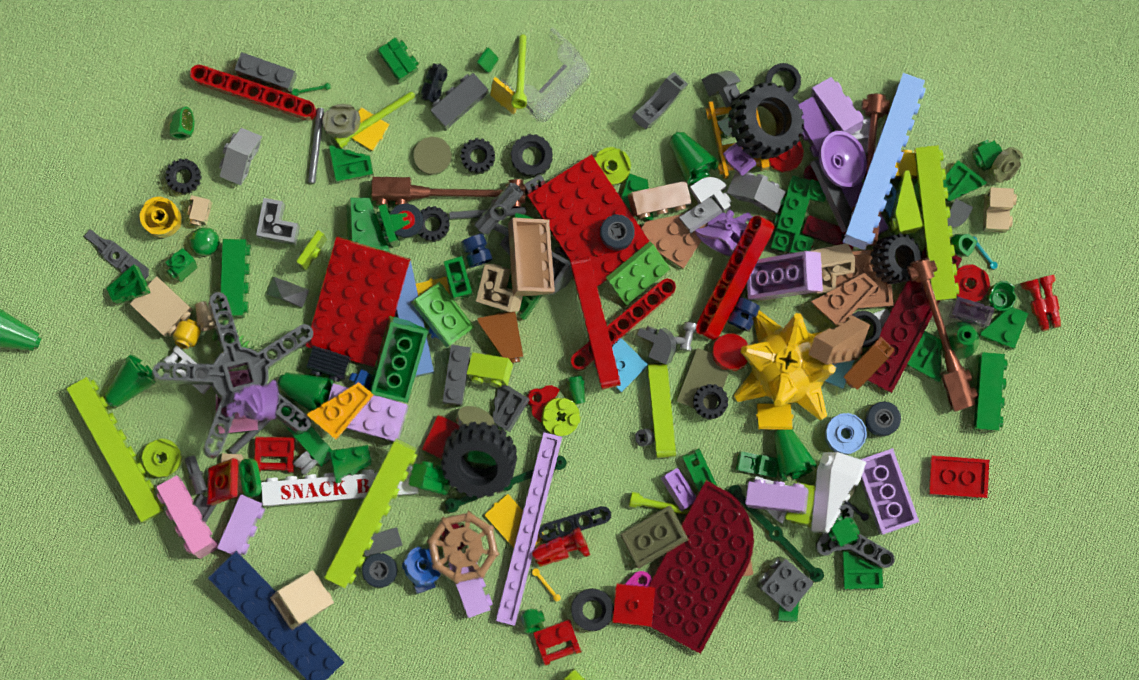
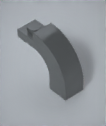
M673 72L665 79L655 94L634 113L632 118L639 126L645 129L651 128L676 101L688 83Z

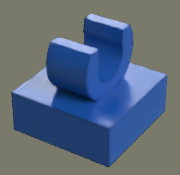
M361 370L359 375L352 372L349 380L355 382V384L359 382L369 390L372 375Z

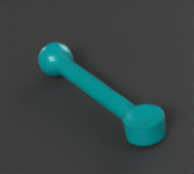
M977 242L976 247L990 263V268L996 269L998 264L991 260Z

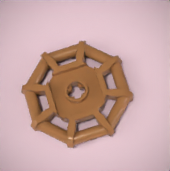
M470 511L455 516L442 517L431 537L427 539L433 570L436 569L454 581V584L477 578L483 579L495 558L499 556L493 532L494 527L485 523ZM465 521V527L453 530L450 525ZM470 523H473L483 531L477 534L469 528ZM447 528L450 532L444 542L439 541V537ZM487 536L489 550L483 549L481 538ZM461 542L469 546L466 549V553H462L461 550L457 549ZM437 546H443L445 558L441 560L439 559ZM482 554L488 555L482 566L479 567L476 563ZM448 561L457 567L456 573L445 567L444 564ZM473 566L475 569L473 572L461 574V568Z

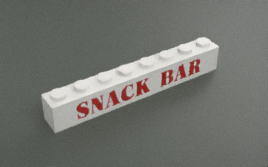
M407 467L406 471L409 473L404 482L400 481L397 487L400 491L397 496L419 494L418 488L409 485L413 467ZM374 470L362 471L363 474H354L352 476L349 474L343 477L342 482L338 484L335 482L334 473L324 474L322 478H316V475H305V479H297V476L285 477V481H278V478H267L266 482H261L263 506L362 499L366 497L377 473H374Z

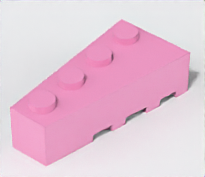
M176 475L157 486L159 491L157 496L162 504H166L168 509L165 511L170 520L174 519L177 524L175 526L176 532L180 537H184L186 541L184 547L187 552L201 559L217 550L219 544L211 539L210 535H212L209 526L202 522V514L197 506L193 505L192 502L194 501L181 478Z

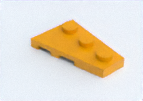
M358 382L306 415L337 440L374 395Z

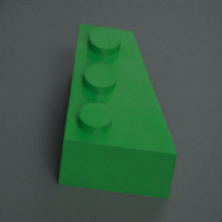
M350 198L346 203L348 240L390 253L370 198Z

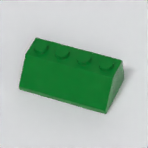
M388 317L369 385V390L373 395L408 403L427 338V329L405 319Z

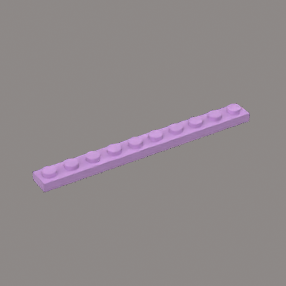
M543 432L496 621L511 625L516 623L533 556L532 551L535 548L562 440L560 436Z

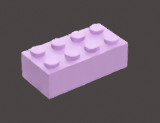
M803 251L759 259L747 281L748 299L764 301L823 291L821 253Z
M333 384L328 401L349 388ZM374 395L346 429L394 442L395 438H400L409 406Z
M893 448L861 459L866 464L860 481L879 535L919 522Z

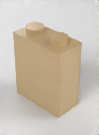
M156 276L148 285L151 293L135 298L130 305L165 337L168 335L172 336L178 323L186 321L191 316L190 312L193 309Z
M313 570L270 597L291 630L334 603L330 593L326 591L319 576Z

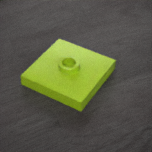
M319 230L316 231L297 259V263L304 270H307L312 261L319 256L321 248L327 241L324 233Z

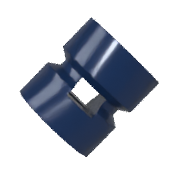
M484 234L474 235L461 241L464 253H468L466 259L470 268L493 260L490 250L485 248L487 242Z
M739 297L734 306L735 311L731 312L727 322L741 330L750 332L754 323L752 319L757 317L761 307L750 300Z

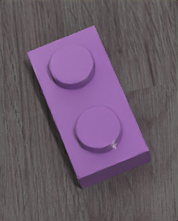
M678 468L661 478L681 511L695 502L696 496Z

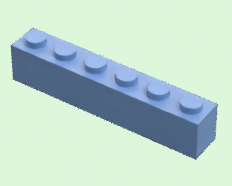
M410 260L395 317L408 320L425 328L423 317L411 303L418 297ZM427 338L415 377L434 374Z

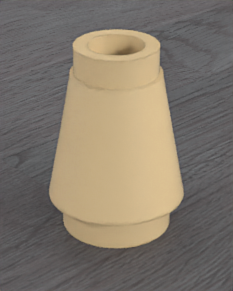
M205 301L197 303L195 305L197 326L201 331H209L215 328L207 303Z

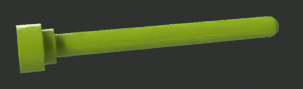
M524 34L519 36L516 92L512 96L511 102L512 106L516 109H523L527 106V96L524 93L526 35Z
M413 92L407 93L363 121L353 135L346 138H335L341 149L350 142L349 139L414 99L415 94Z
M633 491L629 501V507L637 508V506L641 507L642 505L663 510L671 506L675 513L688 515L691 509L687 507L681 511L678 505L643 498L640 493Z

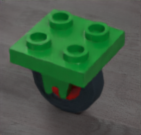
M408 203L400 204L391 212L386 204L378 206L379 212H377V216L381 225L385 227V230H382L384 239L393 248L401 245L398 236L403 238L413 237L421 230L423 216L416 206Z

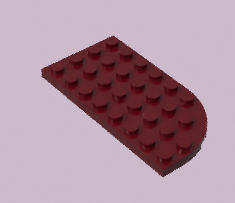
M707 480L682 524L688 541L667 552L649 587H655L652 626L650 627L699 654L705 648L746 572L754 548L753 528L744 507L729 492Z

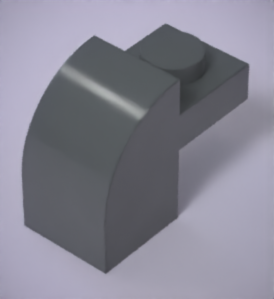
M724 70L710 74L702 79L708 96L720 94L726 108L731 107L733 101L740 95L736 85L740 82V79L732 71Z
M955 199L950 207V218H947L948 226H952V230L960 227L967 220L973 207Z
M648 325L647 327L640 328L637 335L654 342L649 357L664 364L671 363L676 351V340L672 332L667 328H660L657 333L658 329Z

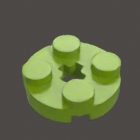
M607 147L598 152L595 160L611 184L614 186L624 182L629 176L631 168L628 155L623 150L621 151L615 147ZM608 162L617 164V166L615 167V171L607 169V167L609 166Z
M553 398L544 405L541 421L549 433L557 436H566L577 428L581 418L579 409L573 401L566 398ZM558 412L565 413L564 421L556 420Z
M162 438L150 442L145 447L142 460L150 474L156 477H169L179 469L182 453L174 442ZM165 453L166 462L159 463L158 454L162 455Z

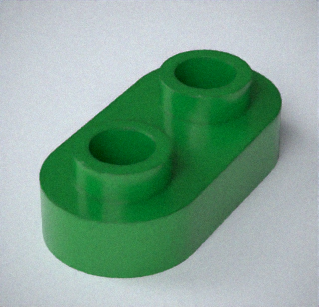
M252 458L243 459L239 464L243 493L247 497H256L262 491L258 463Z

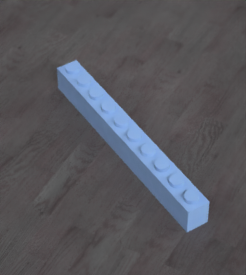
M903 73L843 243L863 250L866 249L867 244H872L875 236L872 230L874 227L877 228L881 217H878L879 211L883 212L887 201L883 199L885 195L890 193L892 184H889L891 178L894 179L898 168H895L896 162L900 163L904 152L900 150L902 146L906 147L909 136L906 133L907 130H912L915 121L912 119V116L918 113L920 104L917 102L918 99H922L926 89L923 88L925 80Z

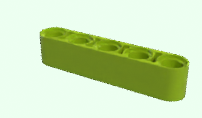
M664 363L648 365L656 457H676L668 367Z

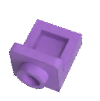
M736 143L723 153L728 164L741 176L756 165L755 160L743 152L742 147H738Z

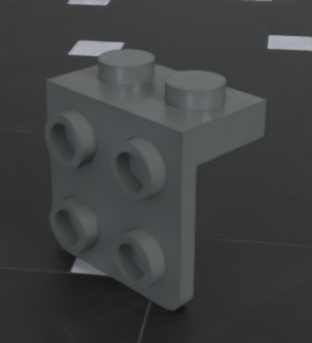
M779 556L770 563L769 570L759 576L757 579L758 583L755 586L768 594L786 611L790 612L812 587L813 582L786 558Z

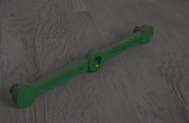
M559 455L557 456L554 469L562 470L566 467L567 461L565 457ZM534 469L513 477L509 486L504 487L503 491H509L513 485L532 478ZM472 495V497L465 496L457 500L450 498L445 502V508L448 512L453 513L460 506L480 498H477L475 495Z
M732 485L728 492L769 531L770 539L778 540L810 573L812 581H822L824 578L823 570L815 568L783 536V530L780 527L773 526L757 508H748L746 505L747 498L742 494L741 487ZM774 530L779 532L777 537L773 535Z

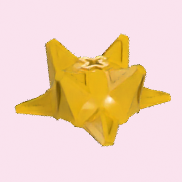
M759 310L757 317L753 318L758 343L743 346L741 349V353L751 365L752 372L734 394L737 402L768 396L773 400L775 406L779 407L788 403H798L821 421L827 417L821 386L826 379L835 373L836 369L834 365H827L809 355L814 338L822 332L809 333L802 315L799 313L794 314L785 327H781ZM792 360V363L787 366L785 362Z

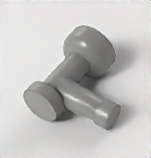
M685 322V338L675 337L676 344L680 345L681 350L691 351L692 347L690 345L693 334L696 333L697 324Z

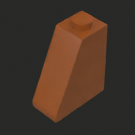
M515 311L477 318L480 327L501 357L509 358L512 364L519 363L520 359L524 358Z
M880 337L845 374V382L851 388L858 390L890 357L895 349Z

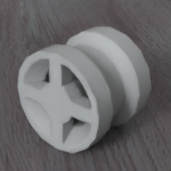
M306 451L293 465L299 467L301 473L306 475L318 462L310 457V453Z

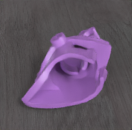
M728 210L726 213L723 212L707 222L708 226L696 229L695 233L708 247L726 256H732L747 226L745 222H749L753 216L750 213L740 215V217L733 218L734 212Z
M271 381L263 387L250 385L240 390V393H235L234 401L237 402L227 405L229 417H232V413L238 412L240 417L245 415L246 418L260 421L263 418H267V420L276 419L275 411L278 404V387L276 382Z

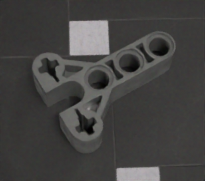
M844 504L840 506L839 510H847L848 518L853 517V509L849 505ZM822 532L815 545L816 552L821 556L830 555L833 551L849 549L881 568L891 567L895 561L891 551L861 534L857 535L858 539H856L854 545L846 544L838 547L836 541L832 542L828 533ZM828 541L827 547L829 548V551L825 550L823 552L822 547L820 545L825 544ZM866 544L871 545L873 548L870 555H866L863 551ZM882 554H887L890 558L889 563L886 565L880 561Z

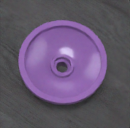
M844 131L832 132L822 140L819 148V161L826 177L835 185L844 188L860 183L865 176L867 168L865 151L860 142L853 135Z

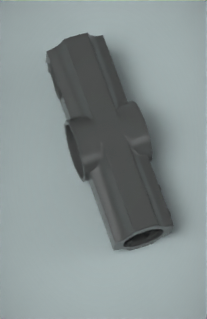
M509 183L498 197L492 199L491 205L475 222V226L481 233L489 234L500 220L506 218L507 212L523 195L520 187L515 183ZM496 207H501V208H503V209H502V210H497V209H495V208H496Z

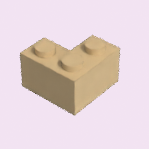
M991 187L984 194L983 231L1007 232L1009 227H1012L1013 217L1010 216V210L1017 202L1014 188Z
M848 244L811 251L821 253L823 291L817 292V294L836 289V276L854 273L855 257Z
M485 264L476 302L509 312L519 311L523 296H513V289L507 288L511 269L495 264Z

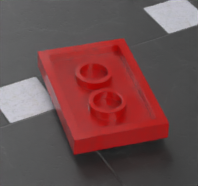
M932 455L930 461L929 494L988 498L990 459Z

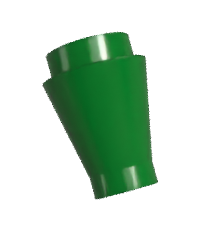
M582 375L567 378L568 383L566 384L574 403L586 402L585 379H583Z

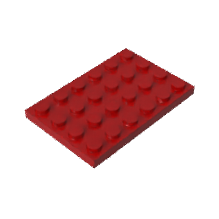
M592 154L528 194V198L542 219L549 220L550 231L569 260L590 257L597 287L606 282L607 276L650 242ZM615 214L629 218L635 229L632 243L621 251L608 249L600 238V227L603 221Z
M336 237L311 326L313 336L306 344V347L313 348V346H317L349 356L352 361L375 367L388 317H395L411 259Z

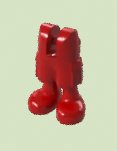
M1055 274L1041 277L1039 281L1034 279L1020 283L1021 288L1028 290L1033 297L1030 306L1042 332L1049 330L1046 315H1049L1054 329L1061 327L1060 305L1058 297L1053 295L1052 291L1053 283L1056 280ZM1039 282H1040V285L1043 287V290H1044V294H1045V298H1044V299H1042V297H1041L1040 288H1039Z
M580 528L573 530L563 538L558 537L546 544L539 545L532 551V555L539 567L568 559V552L578 550L584 557L591 556Z

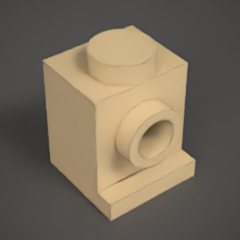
M191 195L190 199L193 201V205L190 204L188 208L190 224L201 226L202 223L207 225L212 202L209 199Z

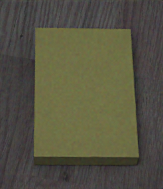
M697 348L677 402L694 408L693 399L698 389L707 384H716L723 388L730 370H724L715 363L712 353ZM712 394L706 395L703 399L704 406L708 409L716 408L717 397Z
M671 506L664 508L620 534L637 568L645 566L688 541Z

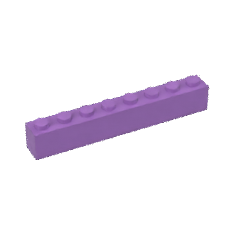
M811 97L798 106L804 114L802 115V119H804V126L801 127L803 129L802 137L805 141L808 140L811 145L809 147L811 153L819 159L820 144L833 131L814 98ZM862 181L849 188L841 187L851 210L858 201L863 186ZM881 213L878 235L889 229Z

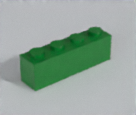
M223 239L221 293L227 297L232 317L245 318V313L249 312V302L246 301V294H249L250 284L247 282V275H250V263H247L248 256H251V245L248 244L246 239Z
M981 352L979 354L976 387L978 398L975 400L973 430L997 432L1003 427L1004 419L1001 416V409H1004L1005 397H1002V390L1006 388V378L1003 377L1004 370H1007L1008 365L1005 354Z

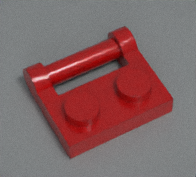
M256 437L255 460L258 463L259 472L261 470H283L288 473H294L295 438ZM261 457H288L287 463L261 462Z
M570 620L533 633L545 666L551 664L550 662L573 653H582ZM569 640L572 641L573 646L547 655L546 649Z

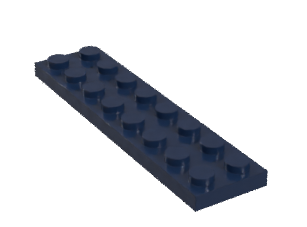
M235 551L208 577L306 680H327L345 663L307 622L291 630L270 598L277 591L238 551Z

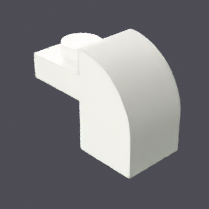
M708 177L701 179L690 187V192L699 204L713 197L722 212L730 209L731 205L729 203L731 200L726 193L721 192L726 188L725 183L721 180Z

